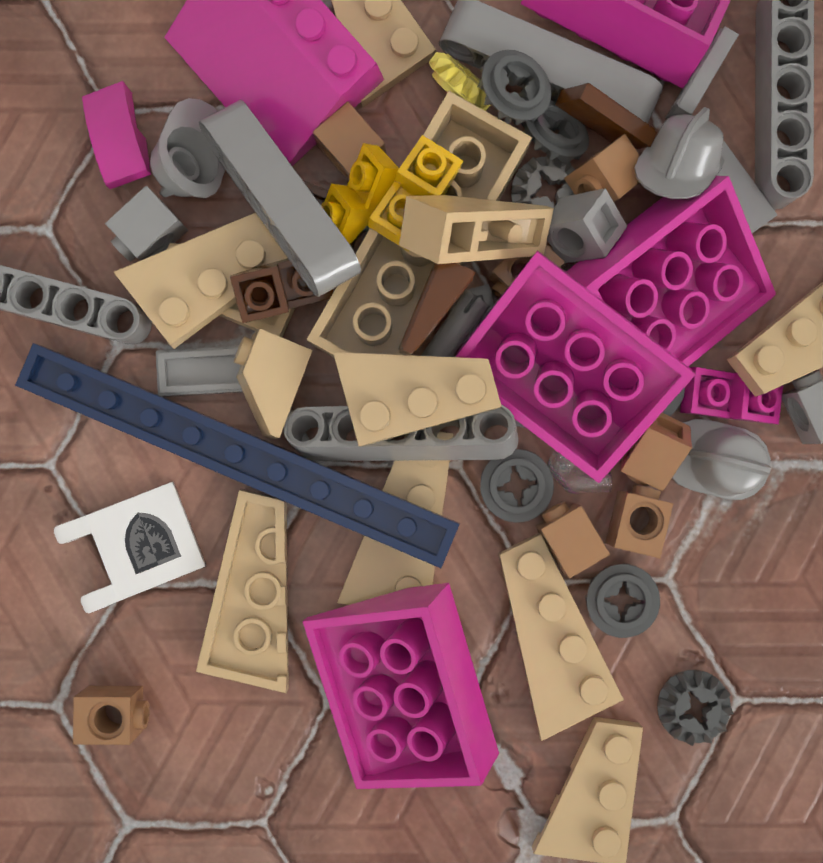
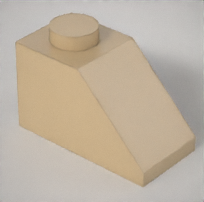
M258 329L252 334L251 339L244 336L238 347L234 363L239 364L240 368L236 377L262 435L269 439L280 438L312 350L263 329Z

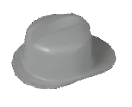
M188 98L178 102L173 107L162 129L158 143L151 152L150 166L154 177L161 185L159 194L163 197L175 195L178 197L193 196L207 198L214 195L221 185L225 169L212 152L199 126L200 120L216 113L217 110L200 99Z
M704 107L696 116L686 114L673 115L663 123L651 147H647L643 151L634 168L636 178L644 188L656 195L670 199H688L700 195L710 186L724 164V159L721 156L724 136L721 129L709 121V108Z
M692 419L683 422L691 427L692 449L672 477L677 484L692 491L729 500L748 498L755 495L764 486L770 475L771 458L767 446L758 435L744 428L712 420Z

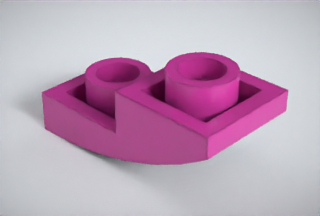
M121 81L82 96L90 141L105 185L109 189H113L151 175L146 138L137 128L133 96L127 85Z
M689 367L696 375L685 386L680 413L779 424L783 385L755 397L737 373Z

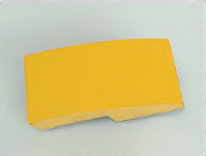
M422 135L398 169L394 183L369 217L368 227L399 245L406 196L445 195L460 170L463 160Z
M362 144L358 158L351 167L347 186L331 183L326 199L321 204L349 244L366 228L369 217L394 183L399 169L377 145Z

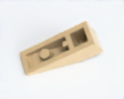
M448 195L406 196L399 246L437 264L530 257L537 250L544 255L554 208L543 205Z

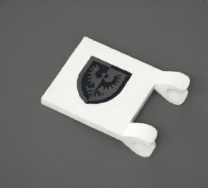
M174 482L54 528V534L59 544L69 543L92 533L111 581V585L81 597V604L86 613H92L206 566Z

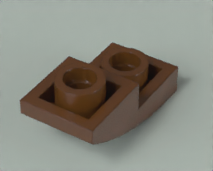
M288 258L230 275L242 323L288 313L290 308L328 300L333 294L332 289L320 297L315 296Z

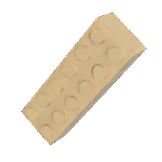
M448 91L423 135L463 160L460 170L445 195L495 201L501 199L526 155L532 139L531 136L451 91ZM370 228L355 254L361 267V273L336 287L307 338V341L312 346L333 358V352L403 355L399 353L400 350L398 348L434 262L403 249Z

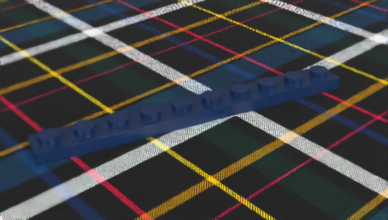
M32 344L15 384L17 387L439 568L443 566L460 523L39 344Z

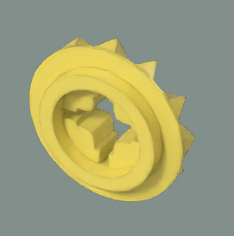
M436 52L429 61V65L434 70L432 76L445 91H451L486 111L490 105H484L486 94L477 87L480 79L470 69L466 68L449 54Z

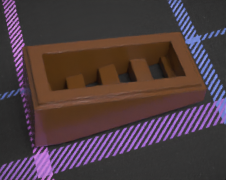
M457 263L433 264L398 348L400 350L399 353L411 355L418 350L471 283L476 273L475 271Z

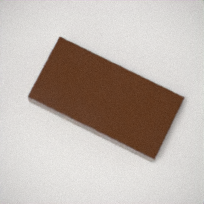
M590 83L561 90L555 104L611 143L626 134L635 149L651 147L657 134L652 126Z

